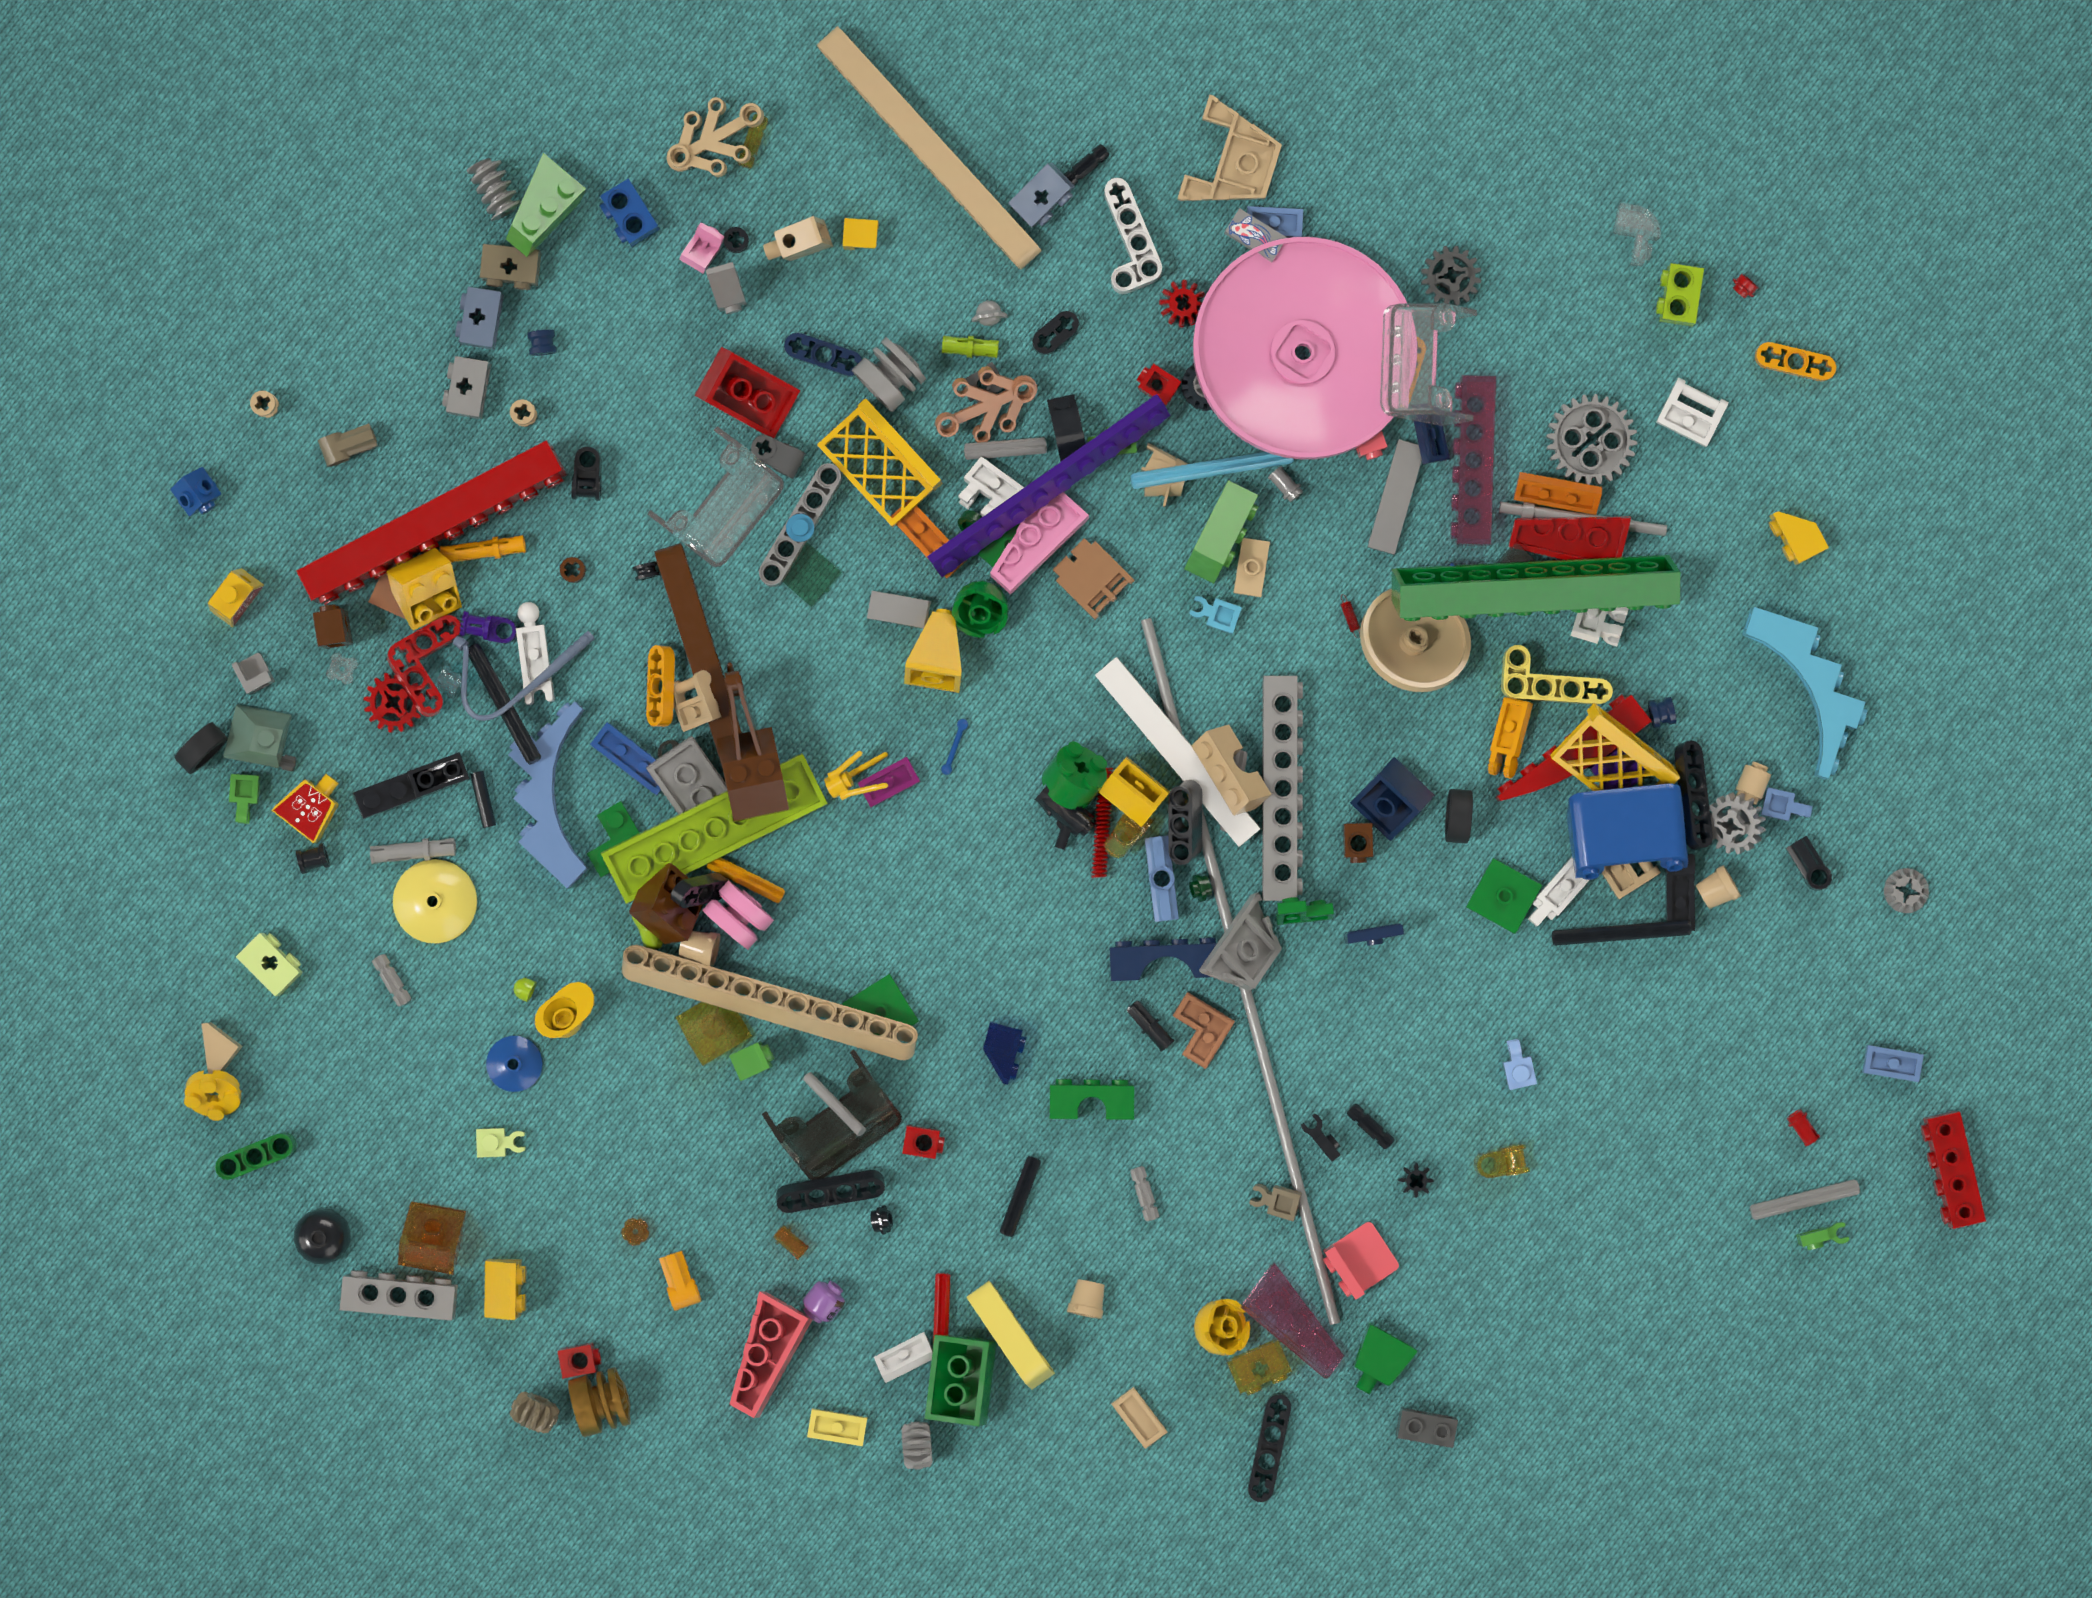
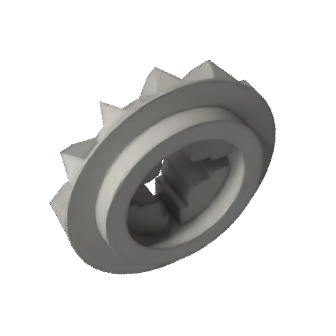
M1908 868L1899 869L1887 878L1884 885V896L1889 906L1901 913H1913L1922 908L1929 898V884L1924 875L1918 871ZM1911 879L1910 888L1917 892L1918 895H1908L1903 903V892L1895 888L1906 886Z

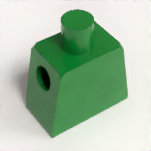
M1369 1322L1353 1364L1355 1368L1363 1372L1356 1387L1370 1395L1378 1381L1390 1386L1415 1356L1417 1350Z

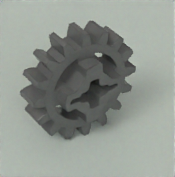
M1444 246L1441 255L1436 250L1433 251L1434 260L1427 258L1424 262L1429 268L1421 270V274L1427 276L1426 279L1421 281V285L1429 286L1425 292L1426 296L1433 293L1435 295L1433 302L1437 303L1442 299L1444 300V307H1447L1450 301H1453L1455 307H1458L1461 298L1466 303L1469 302L1468 293L1474 295L1477 293V289L1473 285L1481 283V279L1475 277L1476 274L1481 272V268L1473 267L1477 261L1476 257L1469 260L1467 258L1469 251L1465 250L1463 254L1458 253V246H1455L1452 252H1449L1447 246ZM1454 259L1461 261L1466 267L1461 268L1454 263ZM1442 261V271L1432 275L1436 264ZM1448 270H1451L1452 274L1460 275L1456 277L1454 283H1451L1450 279L1442 278L1446 276ZM1469 278L1468 286L1460 293V282ZM1441 285L1448 290V294L1439 291L1436 286Z

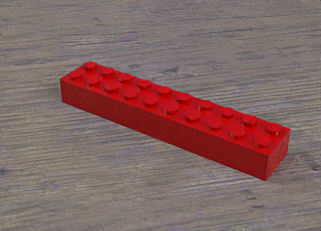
M546 440L296 570L311 601L329 605L340 598L338 594L345 590H349L350 593L365 585L363 583L364 580L370 577L376 580L386 575L387 567L393 564L400 565L414 558L413 555L420 551L425 553L431 549L438 548L439 544L437 542L445 538L451 541L464 534L462 529L470 525L474 528L483 525L489 521L487 516L495 512L499 515L508 512L514 508L512 503L520 499L524 502L533 499L539 495L537 490L545 486L548 489L556 487L564 482L562 477L566 476L567 473L553 446Z

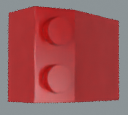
M721 347L694 396L757 431L775 438L801 390Z

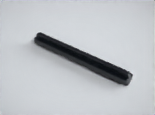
M475 643L469 646V658L497 710H499L511 700L482 647ZM512 706L501 717L525 761L532 765L541 759V755L516 709Z
M1689 920L1554 930L1552 931V943L1557 946L1687 936L1691 934L1692 928Z

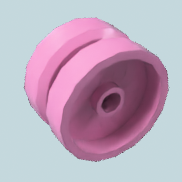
M728 880L719 890L720 896L729 904L728 908L718 900L712 899L702 911L734 940L749 950L758 938L756 933L747 926L750 922L757 929L765 931L774 919L762 909L763 906L745 890L741 891Z

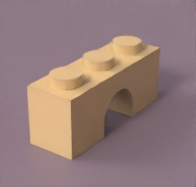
M1230 725L1206 731L1191 745L1234 816L1256 809L1272 795L1258 771L1246 773L1235 764L1233 757L1243 747Z

